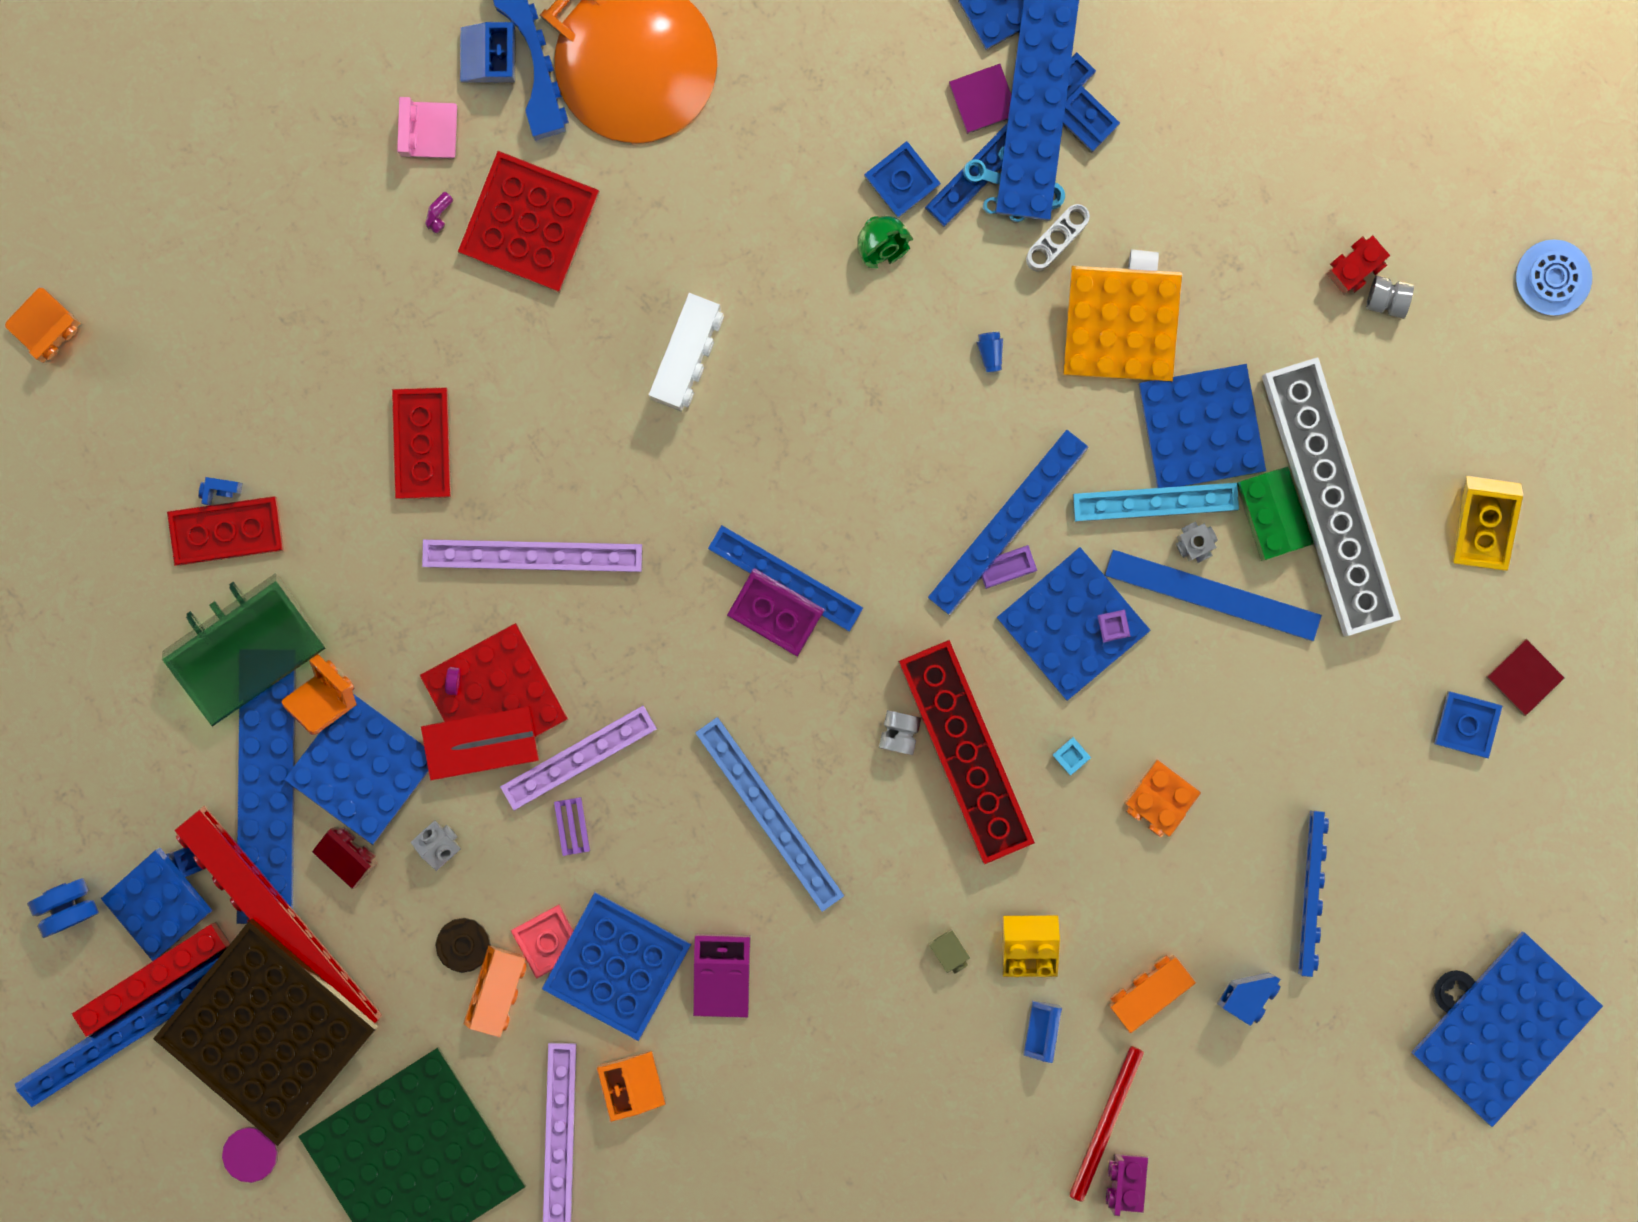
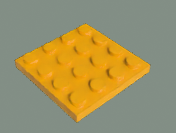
M1072 266L1064 375L1173 381L1182 272Z

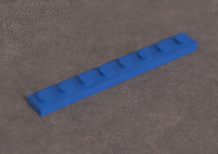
M1066 430L928 598L950 616L981 579L984 572L990 568L994 560L1005 550L1089 447L1069 430Z

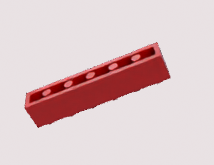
M212 923L73 1012L72 1016L84 1035L88 1037L226 949L230 942L218 923Z

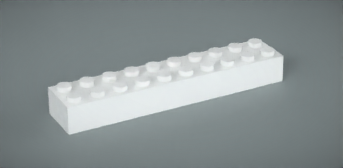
M1317 357L1264 374L1262 376L1263 383L1343 637L1401 620L1319 358Z

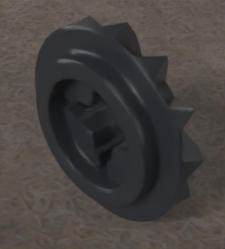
M1454 970L1445 972L1436 980L1433 992L1436 1003L1442 1010L1448 1012L1455 1006L1453 996L1445 993V991L1454 988L1455 981L1458 984V989L1468 991L1472 987L1475 980L1469 974ZM1465 993L1457 996L1456 1003Z

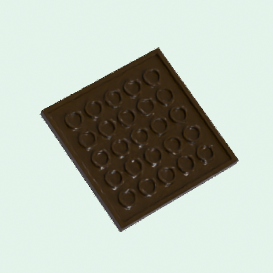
M252 918L153 1039L278 1146L378 1026Z

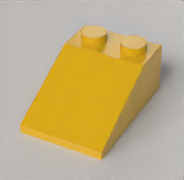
M1466 476L1453 563L1508 571L1523 500L1521 483Z

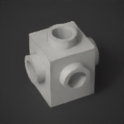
M1195 521L1181 528L1183 534L1177 536L1179 542L1176 543V546L1183 558L1187 557L1188 561L1196 558L1199 563L1213 556L1211 550L1217 548L1215 542L1218 539L1211 526L1207 528L1205 523L1198 526ZM1196 536L1201 537L1203 540L1201 547L1194 545L1193 540Z
M437 821L432 822L411 841V844L421 858L436 871L461 849L455 841L458 837L448 825L443 828Z

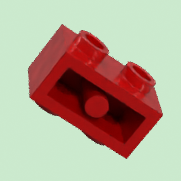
M1374 235L1367 240L1362 236L1351 246L1354 250L1347 257L1341 254L1330 263L1333 269L1327 275L1343 294L1347 293L1350 289L1354 293L1367 283L1364 278L1372 272L1376 276L1387 266L1385 260L1390 257V254Z

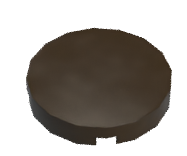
M469 918L454 919L444 925L438 934L435 944L437 956L442 964L460 973L471 972L483 964L488 945L491 946L490 936L485 927L476 920Z

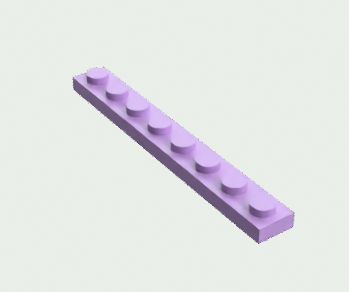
M423 539L422 567L642 572V544Z
M548 1043L543 1222H571L577 1043Z

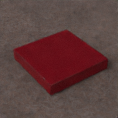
M1524 639L1486 676L1524 716L1533 710L1565 678L1527 639Z

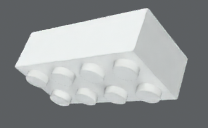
M692 293L688 294L650 390L649 397L651 400L681 412L684 406L689 407L694 395L691 389L694 381L699 382L704 370L701 361L704 355L707 357L710 355L714 344L713 338H711L714 330L719 331L724 319L720 304Z

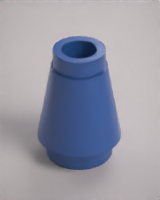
M1000 331L978 334L979 341L976 342L986 372L1002 370L1003 338L1000 337Z

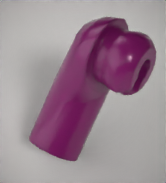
M443 192L428 208L425 224L428 230L431 229L434 233H439L444 228L445 223L439 218L441 213L453 202V198L447 192Z

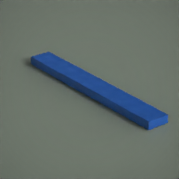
M1077 52L1071 59L1066 100L1096 73V70ZM1007 124L972 160L982 161L988 170L997 173L1001 170L1002 160L999 157V150L1005 145ZM970 167V175H978L977 167ZM962 169L931 200L925 209L945 227L988 181L970 182L964 177Z
M1112 550L1104 575L1310 641H1314L1322 615L1116 550Z

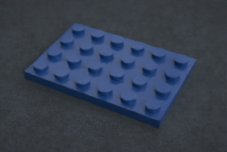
M1522 931L1411 1053L1488 1125L1493 1127L1603 1005Z

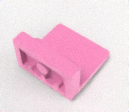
M399 97L397 152L400 156L455 158L457 105L455 103L413 102L410 97Z

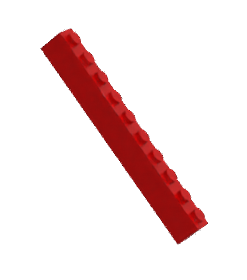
M205 805L174 830L178 834L176 835L178 842L186 849L189 847L195 854V862L203 870L207 869L212 874L213 883L221 891L225 890L229 894L233 907L239 912L243 911L249 918L248 922L253 918L371 1021L376 1023L382 1015Z

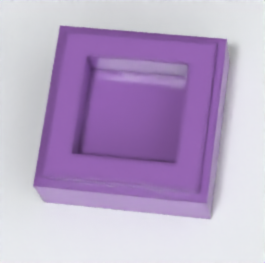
M1125 610L1097 615L1103 642L1131 637Z

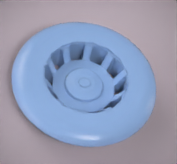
M1545 240L1532 246L1522 256L1517 267L1516 282L1521 297L1531 308L1546 315H1563L1578 308L1587 298L1592 285V270L1584 253L1575 245L1563 240ZM1548 257H1553L1554 260L1549 261ZM1540 262L1544 263L1542 268L1538 266ZM1535 272L1539 273L1538 279H1535ZM1537 283L1541 284V290L1538 288ZM1569 286L1572 288L1570 292L1567 290ZM1545 292H1550L1551 296L1545 295ZM1562 292V297L1558 298L1557 293Z

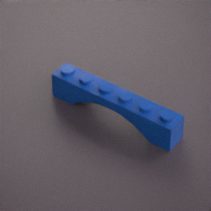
M493 0L496 10L513 22L519 29L531 51L534 65V83L525 111L534 140L566 132L564 124L569 123L565 107L559 108L557 98L561 97L557 81L552 82L549 72L554 71L550 56H544L541 46L546 45L542 29L536 30L534 20L539 18L535 4H529L528 0Z

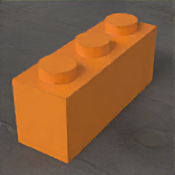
M488 945L463 1023L465 1026L475 1031L501 1037L502 1031H505L509 1024L510 1017L508 1012L510 1006L514 1005L518 996V989L516 987L519 978L522 979L526 971V958L518 953Z
M1167 955L1163 956L1154 964L1156 968L1148 975L1146 972L1141 973L1132 981L1134 985L1127 991L1121 989L1110 998L1113 1002L1109 1004V1007L1130 1033L1196 984L1174 955L1170 958Z

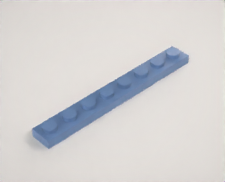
M718 717L695 732L820 910L823 912L844 897L842 891Z

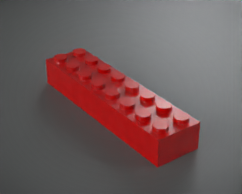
M950 640L898 661L982 863L987 864L1034 844V839Z

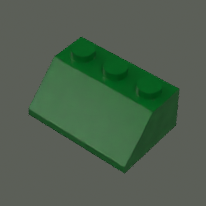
M1288 467L1237 483L1239 496L1261 561L1314 544Z

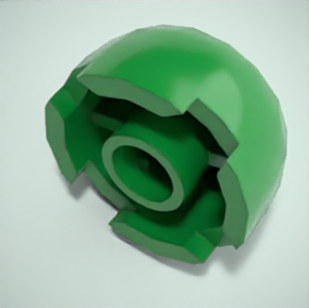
M875 216L866 221L865 226L858 235V251L868 268H878L877 263L888 259L889 264H892L903 257L910 250L908 243L913 241V237L906 226L897 218Z

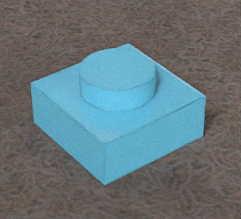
M1074 737L1052 754L1070 776L1091 758Z

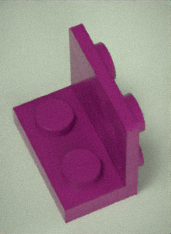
M1114 1153V1161L1109 1160L1108 1177L1112 1181V1188H1107L1106 1204H1108V1208L1111 1209L1114 1216H1120V1211L1144 1213L1148 1166L1147 1156Z

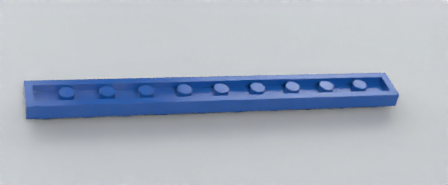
M226 949L15 1083L16 1091L33 1107L169 1020Z

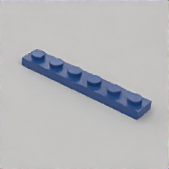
M721 525L708 547L712 552L751 574L755 568L825 609L822 614L823 617L849 632L863 607Z
M1310 810L1298 969L1299 975L1313 977V971H1317L1319 965V956L1315 954V943H1320L1321 928L1317 927V916H1321L1323 910V901L1319 899V888H1324L1325 873L1321 872V861L1326 860L1327 846L1323 845V834H1327L1329 828V818L1325 817V812Z

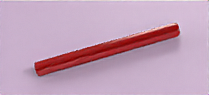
M1131 1046L1126 1055L1071 1189L1070 1197L1074 1200L1083 1202L1144 1055V1052L1139 1048Z

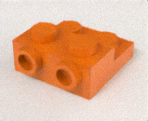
M1156 760L1124 804L1129 807L1126 812L1140 821L1143 817L1151 823L1148 828L1162 838L1164 834L1170 837L1201 792L1159 760Z

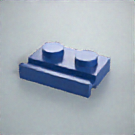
M1082 85L1066 100L1063 125L1091 152L1120 125V122Z

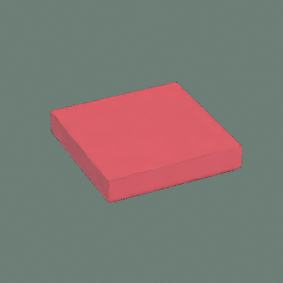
M560 904L511 930L536 979L552 970L573 932V928Z

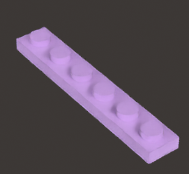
M643 705L500 787L512 809L516 810L655 731L657 728Z

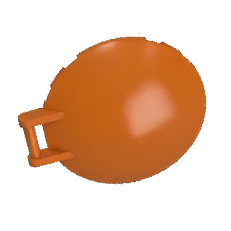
M556 0L548 10L544 9L539 15L560 33L556 44L554 62L556 80L565 103L583 125L600 136L631 144L649 143L669 135L672 136L689 125L699 115L710 98L717 73L716 44L704 16L689 0H581L563 22L559 21L556 16L570 0Z

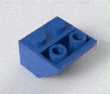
M484 22L461 27V83H515V26L513 22Z
M1268 972L1231 980L1217 1004L1251 1026L1253 1022L1258 1023L1266 1011L1263 1006L1267 1000H1273L1279 992L1281 986L1278 983L1281 979Z

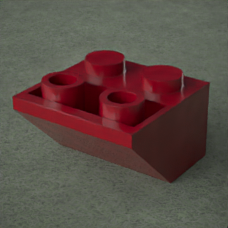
M330 828L313 849L312 853L351 889H354L378 864L374 860L376 855L365 845L363 847L358 846L353 841L356 837L347 828Z

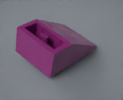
M695 934L693 1016L748 1018L751 935Z

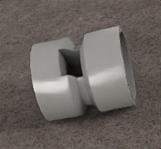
M1376 275L1370 288L1366 309L1380 313L1387 310L1390 316L1405 319L1411 304L1414 285L1400 281L1393 285L1389 278Z
M887 710L884 722L887 731L881 735L879 748L913 755L916 744L913 735L919 731L921 718Z

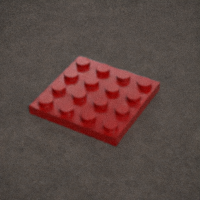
M497 151L458 253L560 293L600 191Z
M517 623L420 674L444 722L530 707L536 737L568 720ZM450 667L460 668V682L457 695H449L445 692L446 676Z

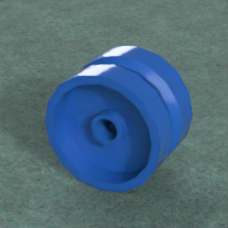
M84 878L56 886L42 893V896L27 903L32 916L38 917L49 912L52 915L43 919L37 925L42 938L63 931L99 913L94 900L75 903V900L87 895L89 891Z

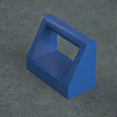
M1032 1000L1024 1056L1053 1063L1062 1012L1060 1005Z

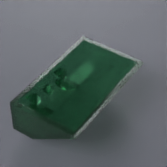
M276 573L246 594L241 591L234 581L230 583L229 589L237 600L223 610L216 601L209 604L215 615L202 624L191 611L188 612L186 618L194 630L163 650V662L212 727L326 649L297 602Z

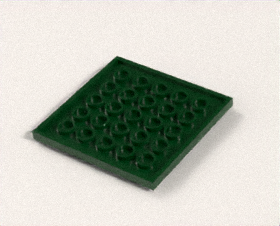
M439 1047L298 1136L352 1222H472L526 1187L523 1179Z

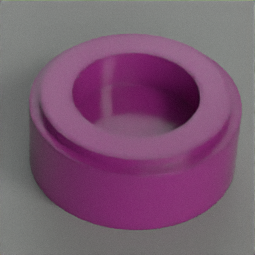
M450 667L447 671L445 692L449 695H457L460 682V668Z

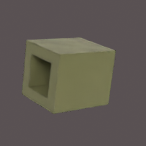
M952 929L928 943L947 973L952 970L955 974L968 966L966 961L970 957Z

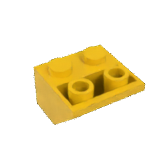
M1058 915L1003 916V977H1058L1060 949Z

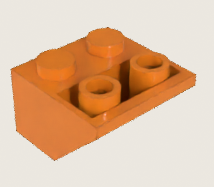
M652 1051L598 1065L597 1070L611 1122L666 1105Z

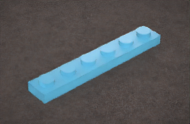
M1237 483L1073 494L1074 520L1077 522L1238 511Z

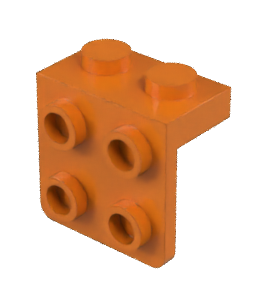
M38 288L6 321L5 327L30 350L29 353L36 360L44 363L57 354L58 347L65 340L68 341L75 335L78 330L77 327L81 323L44 288Z
M318 654L309 660L314 677L282 700L283 707L311 735L318 734L357 705L352 692L355 689L352 682L346 676L341 677L335 665L330 660L325 661Z

